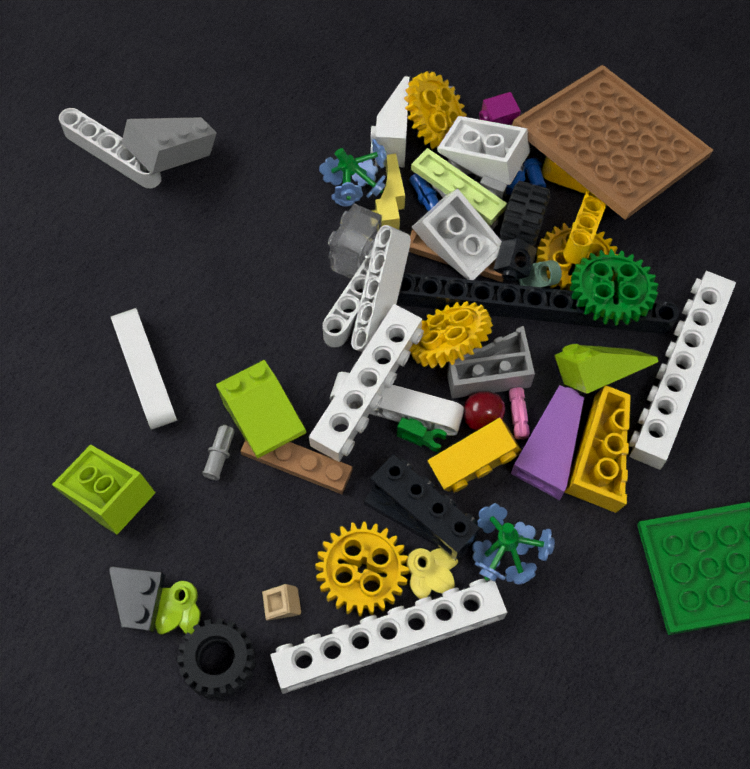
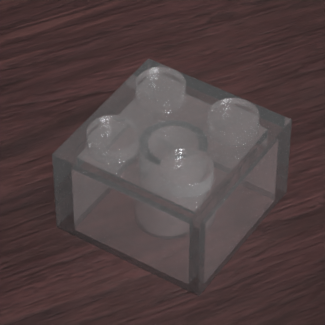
M355 203L349 212H344L340 220L339 229L337 232L333 231L328 240V245L330 246L328 258L331 261V270L351 279L354 277L374 246L377 232L382 227V215Z

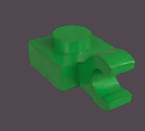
M402 417L397 427V437L420 447L425 445L434 452H440L441 445L435 443L433 439L439 437L445 440L447 433L442 429L427 431V427H424L416 419L408 420Z

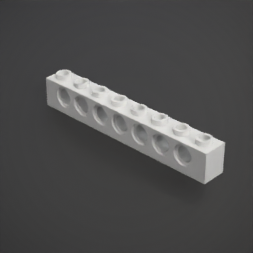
M709 271L705 272L702 279H696L691 293L695 294L693 300H687L682 312L686 315L684 321L679 320L674 335L678 336L675 343L670 342L665 356L669 357L667 365L662 363L656 378L660 379L658 387L653 385L647 400L651 402L649 409H643L638 423L642 424L639 432L634 431L629 442V446L633 448L629 457L659 470L667 461L736 282ZM694 321L701 323L703 326L697 325ZM685 342L691 343L695 348L689 347ZM676 364L683 365L686 370L680 369ZM667 386H673L677 392L669 390ZM658 408L665 409L669 415L662 414ZM649 431L657 432L660 438L651 436Z
M480 579L472 582L469 585L470 588L459 591V588H453L442 593L443 597L434 600L431 597H426L416 601V606L407 609L404 606H399L389 610L386 616L377 618L376 615L366 617L360 620V625L349 628V625H342L332 630L333 634L324 637L316 634L305 638L303 644L293 647V644L290 643L276 648V653L270 655L282 694L504 619L507 611L496 582H486L485 579ZM466 600H473L478 604L479 609L474 612L468 611L463 603ZM440 609H446L451 613L452 618L448 621H442L437 618L436 612ZM413 618H418L423 621L424 627L421 630H413L409 627L408 622ZM390 627L396 631L397 635L391 640H386L381 636L380 632L382 629ZM357 637H365L369 644L364 649H357L353 646L352 642ZM329 646H336L341 650V653L337 658L329 659L324 655L325 650ZM303 655H307L313 660L312 664L305 669L299 668L296 665L297 659Z

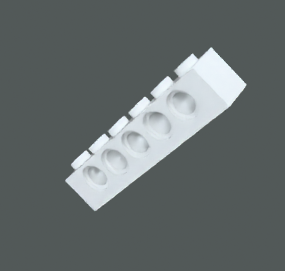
M393 304L310 434L309 441L311 447L338 462L343 455L348 456L355 444V441H353L354 437L358 432L362 433L369 422V418H367L372 409L376 411L383 399L381 394L386 387L390 388L393 385L397 376L395 372L399 365L404 366L411 353L409 349L412 344L417 345L424 333V330H422V318ZM393 337H401L403 341L395 343L390 339ZM380 358H386L390 362L382 365L376 361ZM366 380H373L376 382V384L371 387H367L362 383ZM352 402H359L362 404V406L359 409H351L348 407V405ZM338 424H344L348 426V429L344 432H337L334 430V427Z

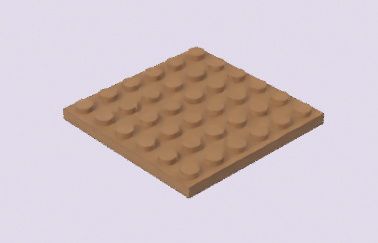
M601 65L517 117L512 123V126L527 128L528 141L625 220L709 158L713 152L712 148L604 65Z

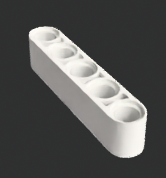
M67 108L60 113L59 121L65 136L70 141L145 188H154L160 184V172L152 174L122 144V137L77 109Z
M389 225L382 226L377 232L354 326L351 344L353 349L360 352L365 350L393 304H397L410 248V236Z
M372 250L324 319V341L331 347L342 346L354 330L362 293L357 292V290L364 288ZM352 309L354 311L351 313H346L343 310ZM332 329L340 330L338 333H331L329 331Z
M134 308L111 316L150 429L153 430L177 421L137 309Z
M339 372L337 374L330 395L331 401L349 375L348 372ZM366 380L362 384L367 387L374 386L376 382L373 380ZM392 385L390 388L386 387L381 394L383 399L377 410L372 409L369 413L400 422L402 417L408 420L416 419L424 427H427L429 431L442 429L448 436H455L459 430L464 407L454 401ZM352 402L348 405L351 409H359L362 406L359 402Z

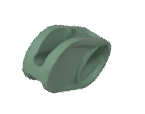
M555 260L533 263L529 277L519 279V282L523 286L532 287L556 285L561 280L562 271L560 265ZM547 267L550 271V279L547 277Z

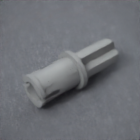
M226 425L219 427L213 446L208 449L210 454L202 473L204 477L212 480L220 479L225 459L230 456L228 450L234 435L233 428Z

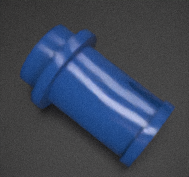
M537 158L526 160L523 171L527 173L529 183L546 188L541 171L542 163Z

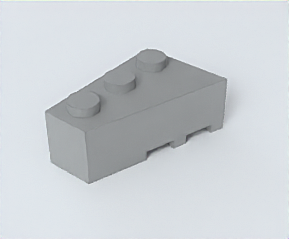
M201 117L127 119L122 144L152 174L210 156L217 132Z
M524 326L503 338L501 336L494 339V342L482 348L473 349L474 354L464 355L465 359L463 361L458 358L455 359L454 365H451L450 362L448 365L447 377L452 399L467 397L478 391H491L495 393L509 391L511 388L517 387L529 388L535 375Z

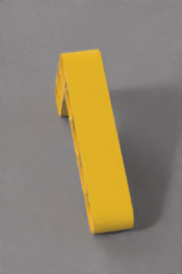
M546 156L541 170L546 180L585 194L563 251V256L567 261L573 264H580L581 259L586 258L606 204Z

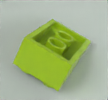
M578 344L568 345L562 349L563 352L555 355L563 383L586 394L658 362L656 356L633 349Z
M265 360L216 384L224 406L257 459L306 433L288 397Z
M91 444L52 484L54 488L84 512L115 534H118L155 494V491L140 472Z

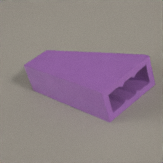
M559 385L517 458L511 472L512 475L558 500L562 498L567 487L584 397L580 396L576 390Z

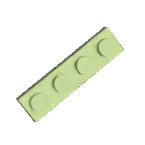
M428 148L411 164L413 172L446 195L459 189L490 226L506 210L507 203Z

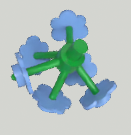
M375 139L372 140L374 153L354 159L352 155H347L344 149L340 148L335 152L337 159L334 160L329 157L325 163L320 165L319 170L324 175L323 180L326 183L331 182V184L337 186L335 187V193L331 196L335 203L341 206L353 205L355 201H359L363 196L361 190L366 184L372 186V189L366 195L368 198L372 194L377 196L383 192L385 184L382 181L386 176L383 175L375 183V174L378 172V167L374 165L371 159L375 158L377 164L384 168L387 152L384 146L379 145ZM351 176L355 182H358V185L351 183Z
M494 503L490 507H484L479 511L478 527L482 528L485 533H491L495 528L499 531L498 540L493 545L489 540H484L483 542L476 541L472 545L474 551L473 559L476 561L475 565L481 568L479 574L484 576L486 581L491 580L495 582L499 578L501 580L506 579L508 582L514 581L515 584L528 582L535 576L537 566L534 563L526 564L525 562H520L519 555H525L529 548L538 546V558L546 561L548 554H552L555 543L554 538L551 537V529L543 530L541 538L535 540L536 529L531 525L525 526L523 522H517L515 527L511 523L503 525V519L507 516V510L504 507H499L498 504ZM511 551L515 566L508 567L506 569L507 576L504 577L495 569L500 565V559L504 552Z

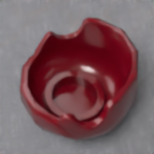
M491 391L473 393L468 397L464 406V421L470 428L475 430L483 428L498 418L503 420L505 414V403L498 394Z

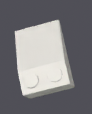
M404 76L377 115L376 126H371V153H374L372 140L375 139L379 145L384 146L387 152L386 155L396 153L399 167H404L408 112L405 107L408 106V102L404 100V97L408 96L405 89L409 87V77Z
M462 116L457 117L437 148L440 154L483 178L485 175L507 185L512 183L530 152L527 128Z
M459 189L447 194L412 226L414 231L431 250L468 280H474L497 258L502 242Z

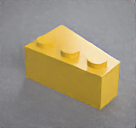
M498 418L427 461L443 489L448 492L453 490L455 493L468 485V481L476 477L478 479L484 477L493 468L513 460L516 456L520 455L522 450L508 426L501 418Z

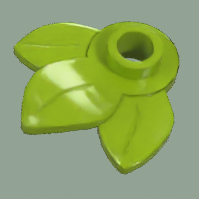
M179 581L171 588H163L155 623L159 634L168 633L178 625L185 633L192 634L194 632L193 626L199 624L201 612L196 605L197 590L192 583ZM184 590L185 598L181 601L179 593Z

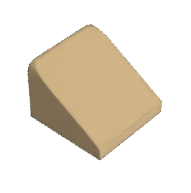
M284 584L262 592L266 620L301 614L298 588L296 586Z

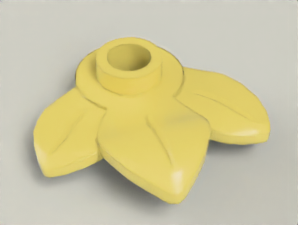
M419 548L413 550L408 555L406 563L411 573L410 587L419 599L428 597L431 590L442 594L447 590L455 588L454 578L450 569L458 563V559L455 561L441 548L431 552ZM419 558L425 560L426 565L424 568L418 565Z

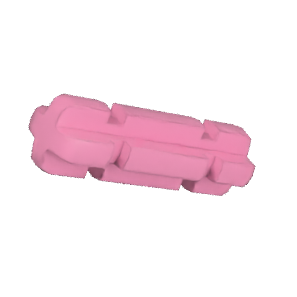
M521 387L511 388L509 391L514 437L518 440L527 439L530 434L529 425L527 424L528 416L526 402L524 401V389Z

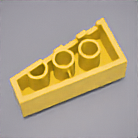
M603 386L595 395L565 490L567 494L615 513L627 504L625 485L628 479L626 456L629 450V443H627V430L629 429L630 419L629 394L609 386Z

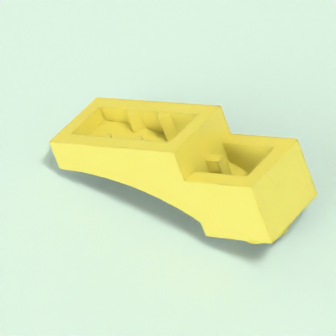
M395 153L387 155L386 186L381 198L375 200V210H371L373 225H378V230L384 225H389L399 230L400 217L398 210L405 207V192Z

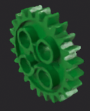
M610 249L609 255H605L602 250H599L598 257L590 253L588 259L582 258L581 263L576 264L575 270L572 273L570 290L573 291L572 299H578L577 307H586L585 315L593 312V320H597L600 316L603 317L604 324H607L609 319H613L615 325H618L621 319L626 325L629 324L631 318L637 322L640 315L647 316L648 310H652L658 292H656L658 283L654 282L656 276L649 274L650 266L642 268V259L635 262L633 261L634 255L631 254L626 258L624 257V251H621L619 255H615L613 249ZM612 270H614V275H615L614 281H611V280H612V277H613V272H612ZM614 292H616L615 299H614L616 304H614V302H613Z

